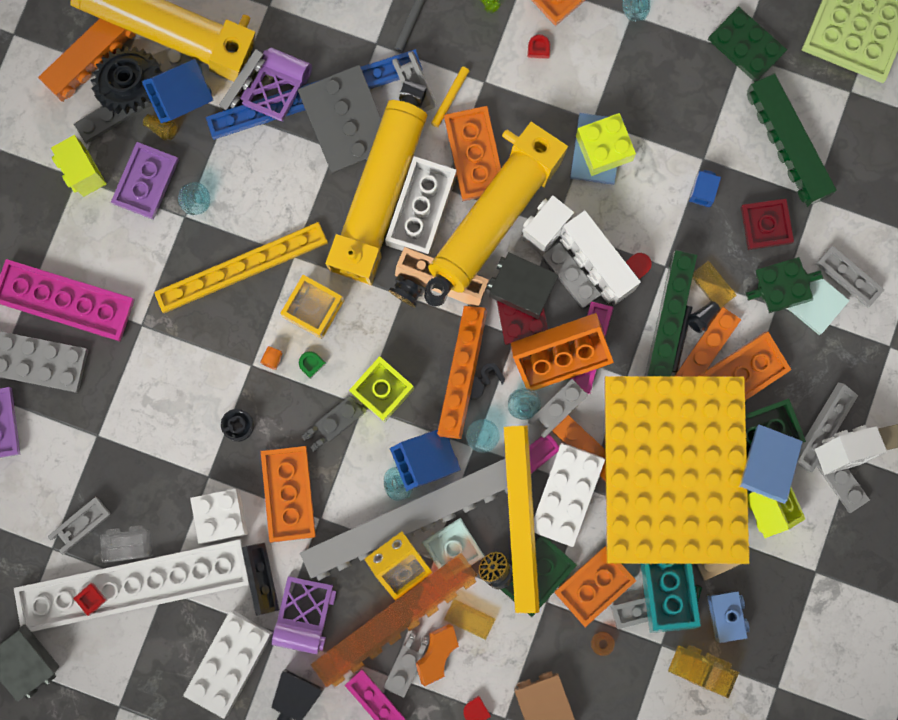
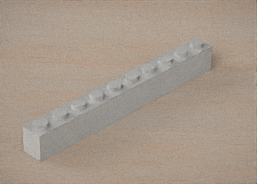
M506 458L301 552V558L310 578L317 577L319 581L330 576L329 571L336 567L340 571L351 566V560L359 558L360 561L364 560L372 554L371 551L380 548L401 531L410 539L414 537V531L422 529L425 532L436 527L434 522L440 519L443 522H447L455 518V513L462 509L464 513L477 508L475 503L482 500L488 503L498 498L497 493L503 490L507 494Z

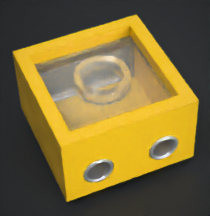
M302 275L280 314L284 319L323 339L341 308L344 299L336 292Z
M402 531L365 558L366 563L376 578L395 601L433 573Z

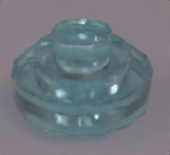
M623 0V10L626 17L631 21H642L647 18L650 11V0Z
M191 182L181 187L178 201L182 210L192 216L203 214L210 206V194L203 184Z
M521 388L512 392L508 398V411L515 418L521 420L530 419L541 409V399L534 390Z
M479 419L469 426L466 432V440L474 451L487 453L497 446L499 430L493 422Z
M397 467L387 470L384 476V488L387 495L396 501L407 499L412 494L413 489L406 491Z

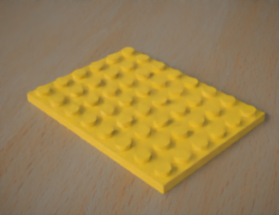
M605 376L607 563L749 564L747 489L740 487L747 462L744 377Z

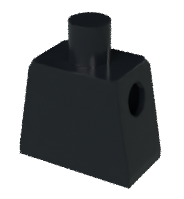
M287 669L283 670L271 707L280 712L277 720H303L325 688Z

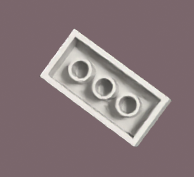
M415 156L413 157L385 239L387 246L401 251L406 247L427 256L431 255L457 177L456 169Z
M585 210L563 226L560 234L561 244L566 250L570 249L573 252L575 262L580 268L584 267L589 273L587 275L588 279L594 286L598 285L602 290L601 295L607 303L611 302L615 306L636 290L641 283Z
M561 443L534 517V532L536 534L574 547L605 458Z
M230 611L183 696L221 718H226L271 639L273 632L235 611Z

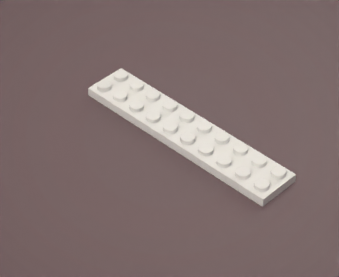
M242 540L14 588L20 627L26 624L30 631L33 632L249 585L241 549L243 547ZM90 583H94L107 601L94 613L87 616L73 598Z

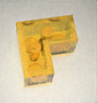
M678 645L668 672L729 699L739 672L731 669L732 664L709 653L704 657L700 655L702 650L691 645L687 649Z

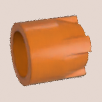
M268 346L260 363L268 368L277 370L283 353Z

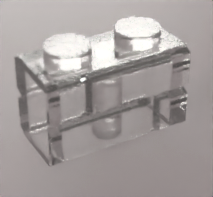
M143 525L129 527L127 532H120V528L106 530V535H100L102 562L110 563L152 557L153 549L150 529H143Z

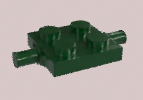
M800 257L755 270L759 282L758 289L745 293L748 301L761 297L766 303L768 313L813 301L810 282L823 279L821 270L807 274L803 269Z

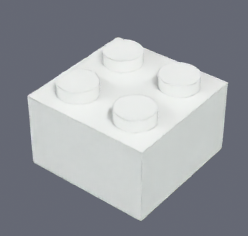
M554 196L549 200L545 198L538 206L536 216H530L523 225L522 240L541 255L545 254L557 240L563 226L572 220L574 214L571 209Z
M866 425L853 429V432L848 433V430L834 434V437L821 441L823 445L815 449L824 475L862 465L887 453L877 426L867 429Z
M239 489L190 498L198 544L248 535Z

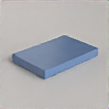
M579 113L577 129L607 117ZM576 138L570 179L614 185L617 167L591 176Z
M758 425L754 433L740 487L785 504L791 488L802 441Z

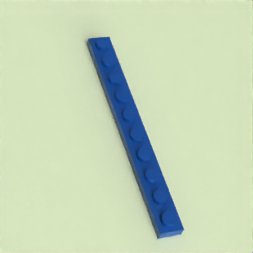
M415 49V50H412V51L414 52V54H415V56H416V58H417V61H418V63H419V65H420V68H421V70H422V72H423V69H422V66H421V63H420L418 54H417V52H416V49ZM409 52L360 67L369 89L400 80L392 60L397 58L401 66L411 62L408 55ZM293 89L282 92V95L291 92ZM280 93L269 96L267 99L278 97ZM299 93L286 116L305 110ZM265 98L254 101L253 103L258 104L264 102ZM282 101L271 104L270 108L272 111L280 114L284 105ZM244 105L206 117L213 140L277 120Z

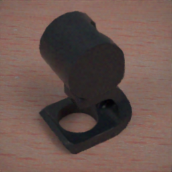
M487 363L482 367L481 378L474 377L470 395L471 400L479 399L483 394L484 385L491 384L488 374L492 370L500 380L501 385L504 384L505 377L494 363Z

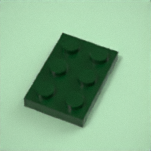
M739 6L708 37V41L754 82L759 81L787 51L783 45Z
M542 535L535 542L539 609L577 566L575 562ZM512 581L507 587L500 590L514 601V585ZM527 613V614H528L529 616L533 617L536 613Z

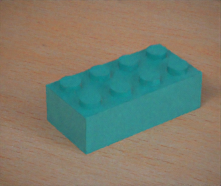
M640 563L650 633L696 629L701 626L692 564Z

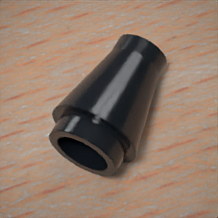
M710 301L707 305L691 314L688 320L689 326L697 333L707 331L720 311L719 305L714 301Z

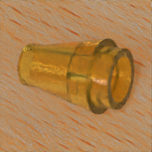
M147 114L143 120V125L163 140H172L177 133L178 125L174 123V120L160 123L158 116Z

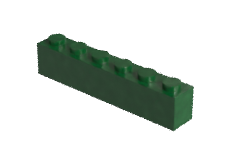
M774 73L751 84L747 90L748 101L751 105L755 106L759 122L765 125L769 141L775 144L781 163H785L790 181L792 183L795 182L800 200L809 207L830 197L837 189L776 74Z
M675 250L671 255L645 376H671L697 259L695 254Z

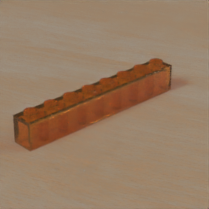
M460 553L310 665L326 688L331 684L335 688L345 680L344 674L350 670L352 673L358 671L364 666L363 660L369 656L371 659H374L383 652L381 649L383 645L388 642L390 645L394 644L402 638L400 633L406 628L410 632L421 624L418 619L426 614L429 618L439 610L437 605L445 600L446 603H449L458 596L456 591L461 587H464L466 590L477 581L474 578L478 574L464 555Z

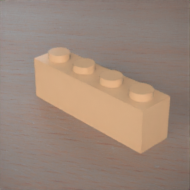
M404 247L396 265L395 276L401 275L404 279H409L415 284L426 288L428 281L434 278L428 268L434 258ZM476 275L463 293L451 290L448 296L474 307H479L489 279ZM432 289L433 291L442 294V292L439 289Z

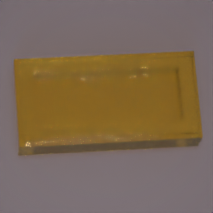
M709 261L694 271L692 279L709 300L716 302L720 308L737 296Z
M453 599L444 620L486 640L495 618Z

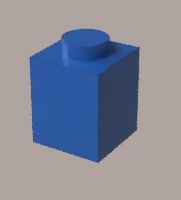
M709 170L699 171L695 177L689 202L710 208L714 203L721 177L716 176V173Z

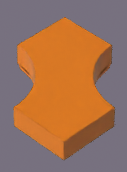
M451 624L429 634L430 643L428 650L415 663L421 684L424 686L445 677V662L450 653L459 647L454 627Z

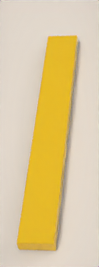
M317 222L155 291L154 294L162 313H167L328 244L320 223Z
M528 425L504 427L515 613H538L540 610Z

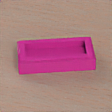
M550 434L545 438L541 436L529 446L531 474L559 451L560 446Z

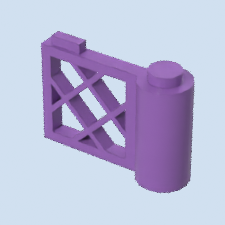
M269 48L268 51L265 50L263 52L264 57L262 59L265 60L264 65L252 86L243 92L241 100H243L244 106L283 122L298 94L297 89H300L308 81L312 71V64L277 49ZM265 74L274 77L275 83L263 86L261 81ZM288 83L294 85L291 92L282 95L280 86ZM278 88L280 96L268 100L265 91ZM263 93L264 102L258 104L251 102L254 95ZM282 101L284 106L279 114L272 111L270 105Z
M288 576L278 620L273 633L272 645L316 655L319 650L323 651L326 637H323L322 634L329 605H334L336 591L332 590L333 586ZM291 584H301L306 592L294 599L290 593ZM306 586H311L313 588L307 590ZM317 588L327 590L325 599L316 604L310 593ZM308 595L314 606L302 613L296 602ZM288 597H290L292 601L287 604ZM294 604L301 615L293 620L285 619V609ZM322 604H324V605H323V610H322V612H321V610L319 609V606H321ZM317 609L321 615L319 626L309 624L305 615ZM303 618L306 623L299 622L298 620Z

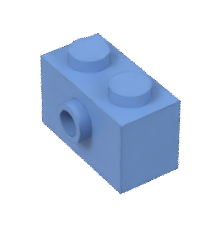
M738 591L707 595L715 641L723 643L746 639L747 632H749V624L747 618H743L742 609H745L743 596L739 595Z

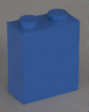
M196 59L184 62L142 81L160 123L171 121L214 101L211 89L206 84L202 75V68Z
M438 430L402 441L390 448L406 491L450 476L461 470L458 459L450 444V439L440 437L437 434Z

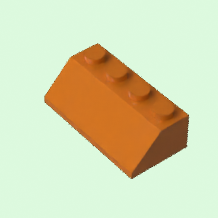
M597 313L511 342L513 359L527 392L614 363Z

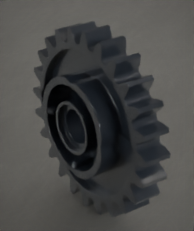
M126 46L123 52L117 48L116 54L109 52L108 59L102 57L103 64H96L99 70L92 72L95 78L91 79L94 85L91 89L95 93L94 96L103 107H107L110 112L114 109L119 114L123 109L128 114L130 109L137 112L138 106L144 109L146 101L151 103L142 81L162 73L157 60L153 58L151 53L147 54L144 49L139 51L136 46L130 51L128 46Z

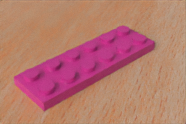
M8 259L5 260L0 274V305L121 342L135 301L134 298Z

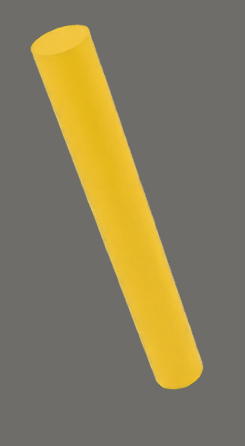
M461 67L431 122L433 126L438 128L444 115L447 113L469 73V69L466 67Z

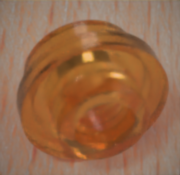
M599 632L593 636L591 647L596 654L606 656L614 649V639L610 634ZM601 640L607 641L606 648L602 649L599 647Z

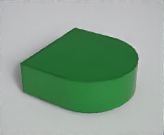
M311 351L303 353L299 358L300 369L310 379L326 364L318 354Z

